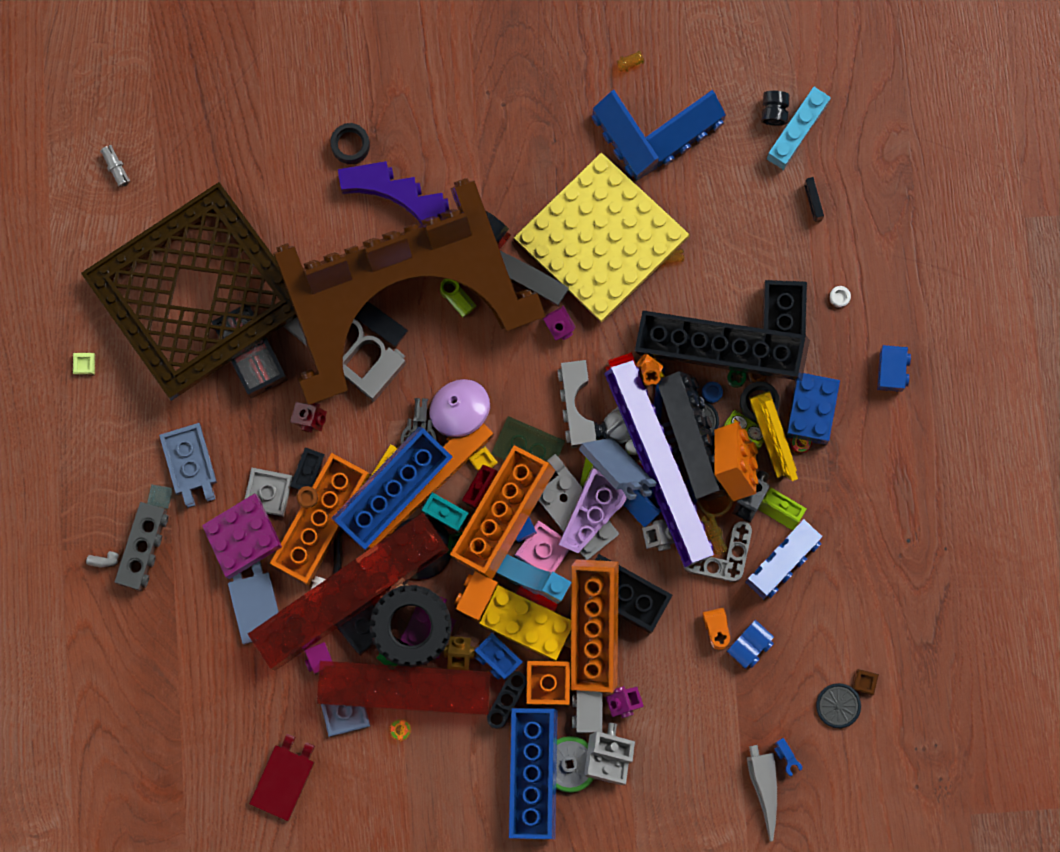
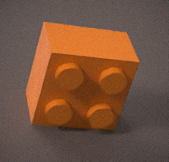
M475 571L473 575H468L464 583L466 589L463 594L459 593L454 604L457 613L479 624L498 586V582Z
M527 661V705L569 706L570 662Z

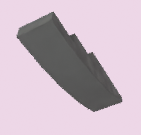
M500 251L512 283L522 289L525 288L536 292L540 298L543 297L554 305L559 306L569 287L517 258Z

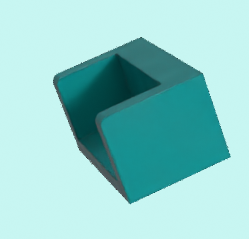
M433 492L422 509L424 515L436 520L456 533H460L469 518L468 512Z

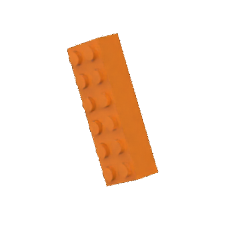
M514 445L450 555L463 565L493 579L556 470L548 462Z
M331 453L312 487L318 494L317 504L312 508L301 506L281 542L282 548L276 551L270 564L309 586L341 529L331 518L369 479V473Z
M576 559L572 565L571 690L613 693L617 687L619 562Z

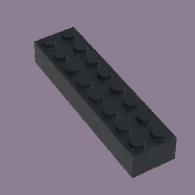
M642 311L635 352L640 356L646 353L652 358L656 357L670 361L802 381L810 340L806 335Z

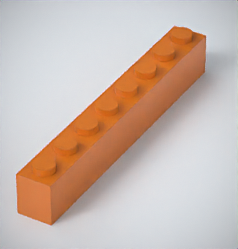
M483 423L471 434L462 437H448L446 439L448 442L443 448L452 456L451 460L368 547L373 550L383 543L401 523L406 521L428 500L432 492L435 493L469 461L471 456L494 437V433Z

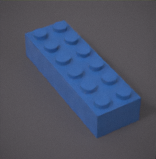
M418 427L331 519L361 548L366 549L451 460L452 456L424 428Z
M512 708L509 838L555 839L558 710Z

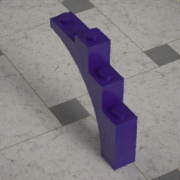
M387 161L338 169L342 194L362 193L391 200L405 208L420 224H422L421 220L432 216L440 218L442 217V212L449 210L448 198L443 199V193L418 197L422 193L420 183L415 182V177L390 181L394 179L392 167H388Z

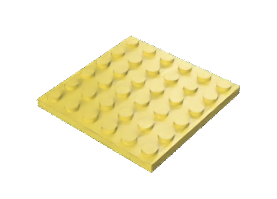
M600 153L514 237V240L557 281L569 287L568 291L602 323L690 235L605 155Z

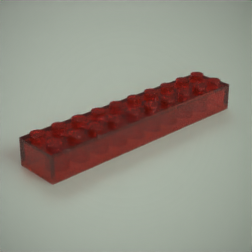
M421 513L248 633V636L269 668L276 671L379 600L387 592L396 588L447 553L450 549L428 517Z

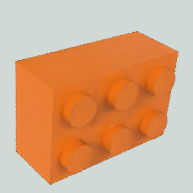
M738 422L715 429L716 478L733 501L756 494V485L758 484L756 469H758L756 454L758 450L756 444L750 441L747 431L742 429Z

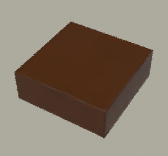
M857 669L853 689L858 692L874 695L879 674Z

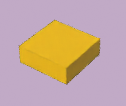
M486 446L469 458V461L477 471L480 470L482 465L493 468L498 464Z

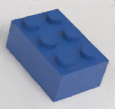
M806 373L803 374L802 381L796 380L786 438H797L822 445L828 444L840 380Z

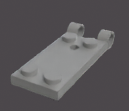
M554 454L547 462L556 470L555 472L558 476L547 484L538 501L564 532L583 488L559 457ZM561 494L567 495L568 499L566 502L560 501ZM610 521L604 524L580 551L586 560L619 535Z

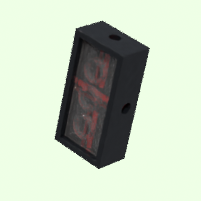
M251 306L244 307L243 315H254ZM240 307L229 313L239 314ZM223 316L211 322L212 325L222 326ZM227 317L225 327L236 328L238 318ZM242 319L240 327L251 320ZM215 329L216 333H217L218 336H219V335H220V330H216V329ZM224 331L223 339L233 332ZM267 337L231 361L251 399L288 380Z

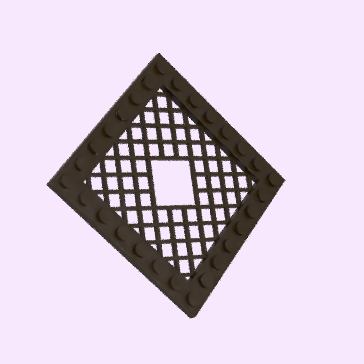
M220 182L81 272L88 285L170 401L297 317L275 257ZM206 217L216 218L215 227L204 226ZM220 220L227 229L218 228ZM189 229L199 230L197 239L187 238ZM203 230L213 232L211 241L201 240ZM217 232L227 234L226 243L215 241ZM231 235L238 244H230ZM172 240L182 241L180 250L170 249ZM186 242L196 243L194 252L184 251ZM167 243L166 249L160 248ZM200 244L210 245L208 254L198 253ZM214 246L224 247L223 256L212 255ZM228 248L239 249L237 258L226 257ZM242 250L250 260L241 259ZM154 251L164 253L163 262L152 261ZM169 253L179 255L177 264L167 263ZM149 255V259H148V260L143 259V258H145L146 256ZM183 255L193 256L191 266L181 265ZM197 257L207 258L205 268L195 266ZM211 259L221 260L219 270L209 268ZM225 261L236 262L234 272L223 270ZM137 263L147 264L145 273L135 272ZM240 263L250 264L248 274L238 272ZM151 265L161 266L159 275L149 274ZM132 266L131 271H125ZM254 266L261 275L252 274ZM165 267L176 268L174 277L163 276ZM179 269L218 274L210 310L171 305ZM120 274L130 276L128 285L117 284ZM222 274L233 276L231 285L220 284ZM134 276L144 277L142 287L132 286ZM237 276L247 278L245 287L235 286ZM148 278L158 279L156 289L146 288ZM251 278L261 280L259 289L249 288ZM162 280L173 281L170 291L160 290ZM265 281L272 291L263 290ZM117 288L127 289L125 298ZM219 288L230 289L228 299L217 297ZM130 290L141 291L139 300L129 299ZM233 290L244 291L242 301L232 299ZM145 292L155 293L153 302L143 301ZM248 292L258 293L256 303L246 301ZM159 294L169 295L167 304L157 303ZM262 294L273 295L271 305L260 303ZM276 297H277L280 301L275 304ZM216 302L227 303L225 312L214 311ZM128 303L137 304L136 314ZM230 304L241 305L239 314L229 313ZM142 305L152 307L150 316L139 315ZM245 306L255 307L253 316L243 315ZM156 307L166 308L164 318L154 317ZM259 307L267 308L266 311L258 315ZM170 309L180 310L178 320L168 319ZM184 311L195 312L193 322L182 321ZM199 313L209 314L207 324L197 323ZM213 315L223 316L222 326L211 325ZM227 317L238 318L236 328L225 327ZM139 319L149 320L147 330ZM242 319L251 320L240 327ZM153 321L163 322L161 332L151 330ZM167 323L177 324L175 334L165 332ZM181 325L192 326L190 336L179 334ZM196 327L206 328L204 338L194 336ZM210 329L220 330L218 340L208 338ZM224 331L233 332L223 339ZM151 335L160 336L158 345L153 340ZM164 336L174 338L172 347L162 346ZM178 338L188 340L187 349L176 348ZM192 341L203 342L201 351L191 350ZM207 342L215 343V345L205 351ZM161 350L171 351L169 361ZM175 352L185 353L183 363L173 362ZM189 354L198 355L188 362ZM173 366L180 367V368L175 371V369L173 368Z

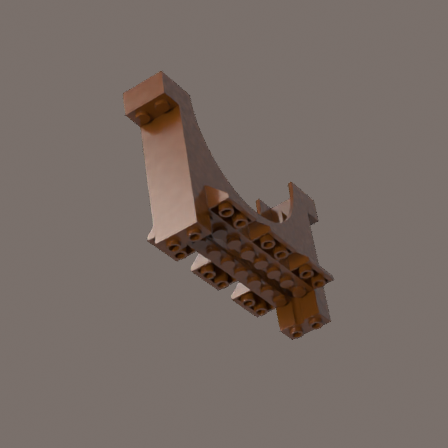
M464 178L454 182L455 186L450 188L458 210L451 209L442 212V217L440 218L432 216L421 220V225L412 224L404 227L405 232L402 233L391 231L383 234V239L372 238L363 242L364 246L358 248L355 245L344 249L345 254L339 255L334 252L323 256V261L312 260L304 263V268L301 265L295 246H289L287 243L276 247L277 252H274L273 255L317 370L316 372L312 369L301 373L300 378H297L308 405L348 391L343 370V352L349 328L364 304L380 290L395 282L418 276L444 277L459 282L485 301L495 315L501 329L505 328L506 331L546 317L538 293L526 289L515 294L475 181H469L468 178Z

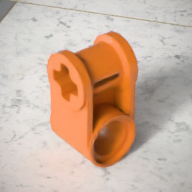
M724 608L702 612L712 647L717 650L725 649L730 642V634ZM718 635H720L721 638L725 637L723 644H720L719 641H715Z

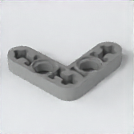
M740 521L734 525L726 560L714 557L706 559L703 566L704 572L699 571L701 566H694L693 569L688 566L684 567V569L693 574L730 582L738 581L744 572L752 534L751 526L745 521ZM741 526H745V530L748 531V534H744L742 541H746V545L742 542H733L734 538L736 540L739 539V532L736 529H740ZM735 546L742 547L744 550L743 556L735 557L732 554V548ZM729 559L742 561V565L737 564L736 571L739 572V575H735L734 578L731 577V573H728V569L731 570L734 563L729 562ZM709 562H716L718 564L719 570L717 573H710L707 570Z

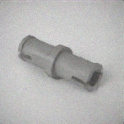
M112 145L102 148L100 152L108 165V171L112 172L118 187L129 184L131 181L122 167L124 164L118 159Z

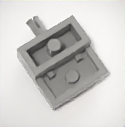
M608 723L607 734L594 732L589 735L584 776L623 786L627 780L628 765L633 762L635 741L617 737V724Z

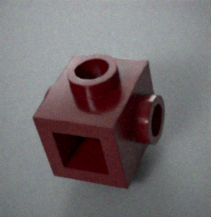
M296 402L290 422L301 427L300 430L313 433V430L322 431L323 425L326 422L327 411L321 409L318 403L308 405Z

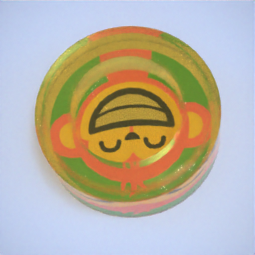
M397 719L390 725V734L398 741L406 740L411 734V726L406 720Z

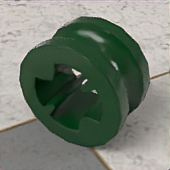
M734 370L729 371L727 376L728 384L733 388L743 386L746 381V373ZM733 373H736V375L741 374L740 383L731 380Z

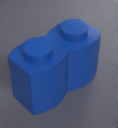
M755 620L726 652L743 668L746 669L747 666L752 668L760 660L757 655L762 650L766 653L774 644L771 641L774 636Z

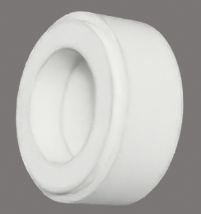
M837 286L832 289L829 299L833 306L842 308L849 303L851 294L846 287Z

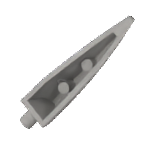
M758 745L749 746L751 757H747L750 779L755 787L763 810L769 840L773 841L777 815V778L774 754L759 755Z

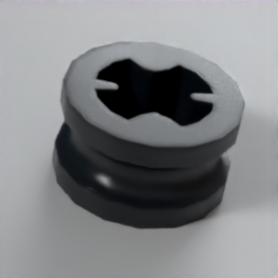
M602 421L601 424L594 422L596 441L600 438L607 439L605 422Z

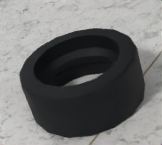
M345 123L337 127L332 133L330 139L331 149L334 156L340 162L356 164L363 161L368 155L370 149L369 136L360 125ZM347 132L356 133L362 139L361 150L354 155H346L338 147L340 137Z
M759 381L751 383L743 390L740 397L742 414L753 422H757L754 412L749 409L747 404L748 397L753 391L763 390L770 392L776 411L780 406L779 394L769 383Z

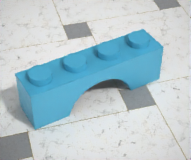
M813 87L769 151L767 160L784 170L809 130L828 106L831 97Z

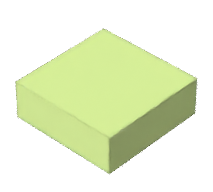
M73 353V374L95 375V353Z

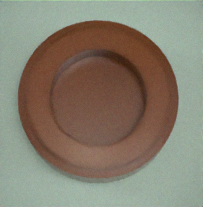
M305 486L298 491L297 501L304 508H312L318 502V494L314 488Z

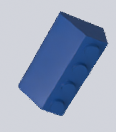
M615 90L611 91L593 107V115L591 117L597 127L601 126L604 132L602 134L607 143H612L615 149L613 151L618 160L622 159L626 165L624 168L629 177L633 176L637 181L657 169L659 157Z
M713 90L645 137L659 157L658 167L663 164L665 166L670 164L675 159L674 156L679 152L681 154L687 152L691 148V144L696 140L697 142L702 141L708 136L707 133L710 130H717L723 126L726 114Z

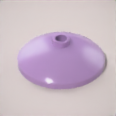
M463 379L450 382L442 387L434 396L429 410L430 420H432L436 430L445 436H466L476 431L486 420L490 410V399L486 390L475 381Z

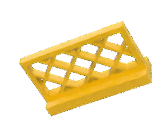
M766 392L749 398L775 476L777 478L786 476L791 481L797 480V469L771 393Z

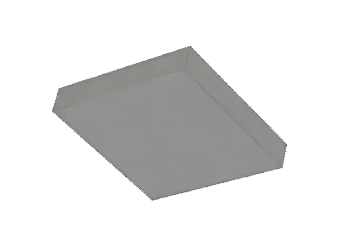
M251 468L245 499L255 493L259 496L267 514L284 517L293 476Z

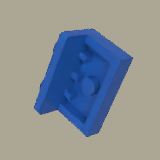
M493 633L474 650L477 653L475 658L483 666L487 663L492 668L490 672L498 680L501 678L506 680L523 663Z

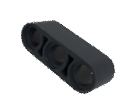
M516 671L509 675L490 709L487 722L492 728L500 729L506 724L512 713V708L516 706L527 684L526 677L522 672ZM520 676L523 679L522 686L514 687L511 684L512 678ZM504 695L512 696L513 703L510 706H504L501 703V698ZM495 713H499L503 717V721L499 725L491 723V716Z

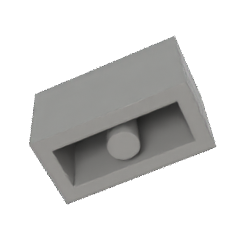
M577 690V694H572V707H577L576 716H572V728H576V733H602V692Z

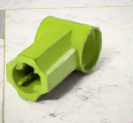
M448 278L441 282V295L449 301L462 318L476 308L475 303L463 291L458 282ZM452 284L455 287V291L447 293L444 290V286Z

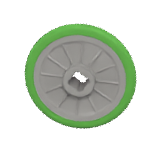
M567 736L557 740L556 789L570 793L578 792L585 789L594 780V778L584 776L588 742L574 736ZM573 760L574 768H567V761Z

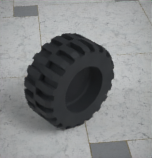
M403 585L390 590L378 601L371 615L370 632L373 644H375L378 649L377 651L386 660L399 666L417 667L436 659L445 649L450 638L451 618L446 604L436 593L418 585ZM405 606H417L423 609L430 618L431 630L428 637L422 643L415 646L399 643L391 632L390 625L393 615Z

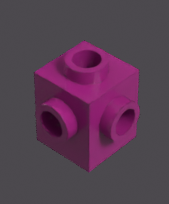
M625 686L619 687L614 690V694L606 697L612 717L621 715L623 719L634 715V710L644 707L638 687L625 689Z

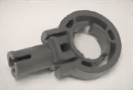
M422 398V407H420L421 399H414L413 430H411L412 419H407V427L401 435V444L404 442L405 437L408 438L418 428V422H422L421 427L426 430L428 399ZM428 420L427 432H431L432 437L437 441L436 434L432 429V420Z

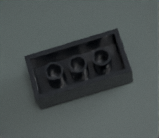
M765 280L763 284L762 329L806 335L807 282Z
M600 554L595 559L596 561H611ZM619 565L618 616L652 634L673 595Z

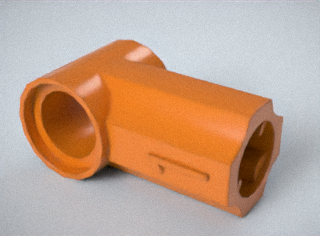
M645 353L638 360L636 366L639 368L645 384H657L661 380L660 372L663 369V365Z

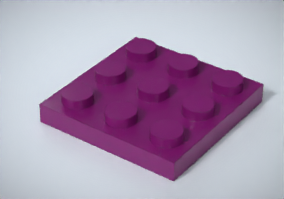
M255 493L202 525L223 573L228 579L282 548L260 498Z

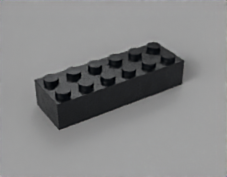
M680 371L661 378L658 386L696 499L712 501L727 495L728 493L715 476V436L712 435L710 429L712 428L711 420L704 411L706 407L705 402L701 396L699 397L697 391L699 384L696 378Z

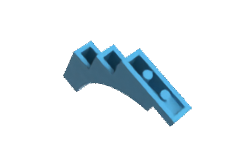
M508 554L496 572L497 576L515 586L520 585L536 595L540 594L556 604L562 601L571 584V581L553 571L549 572L539 569Z

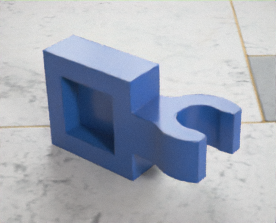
M782 738L775 742L777 746L774 748L776 754L780 759L784 758L787 762L786 773L789 776L793 775L790 770L792 765H796L799 771L802 770V765L794 757L785 739Z

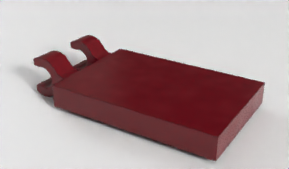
M286 734L282 747L275 745L249 803L286 821L290 820L315 763L309 760L315 746L306 742L301 756L295 754L290 750L296 737L290 734Z

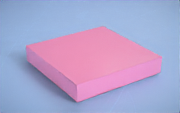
M538 521L534 526L537 534L525 539L515 556L529 565L545 571L555 572L569 552V549L559 545L562 538L561 535Z

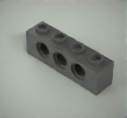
M140 502L115 579L116 584L142 591L143 587H147L150 577L147 573L149 567H153L156 559L154 551L161 544L162 535L160 533L162 527H166L169 515H166L167 511L165 509ZM148 522L154 523V529L151 532H145L144 530ZM147 542L148 549L143 553L139 552V544ZM135 562H140L142 565L141 570L133 573L132 565Z

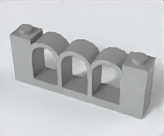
M297 317L283 326L307 346ZM354 319L351 326L357 328L359 337L343 356L344 376L367 397L375 401L406 365L405 355L398 349L393 351L389 347L385 350L384 344L380 339L374 336H365L362 326ZM366 344H375L381 349V356L368 373L361 378L346 365L361 347Z

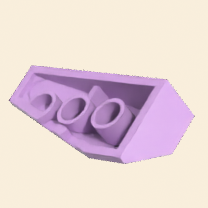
M594 465L586 479L559 543L560 546L579 553L601 527L623 506L627 498L621 489L616 490Z

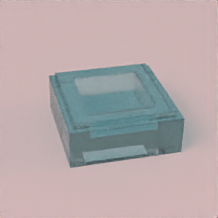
M151 484L147 504L169 509L173 489Z

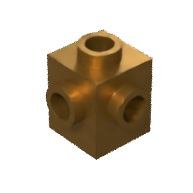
M450 636L449 645L444 649V657L448 658L447 669L469 671L470 659H474L475 647H471V638Z

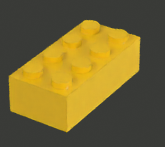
M499 585L479 623L480 626L553 661L558 660L571 633L570 619Z

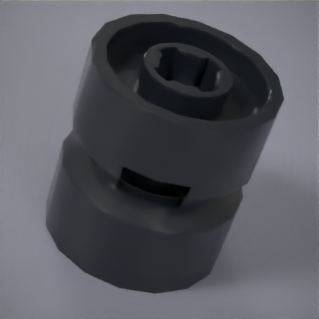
M775 90L763 93L762 105L765 107L762 109L761 117L763 124L782 126L788 123L789 112L786 108L789 107L790 94Z

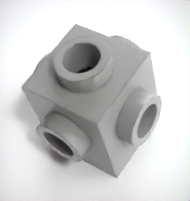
M665 519L654 521L653 525L642 528L646 549L658 548L659 551L671 549L670 545L675 544Z

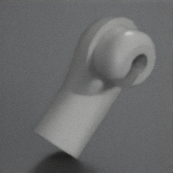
M109 551L107 558L89 555L86 563L89 566L100 568L115 566L118 563L119 554Z

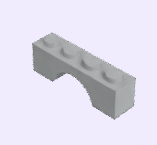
M586 360L561 363V369H557L558 380L559 382L563 381L564 387L563 390H560L561 402H566V410H563L564 423L568 422L569 430L565 431L566 442L571 443V448H578L582 443L596 441L594 421L582 417L575 407V397L578 391L586 386L589 381Z

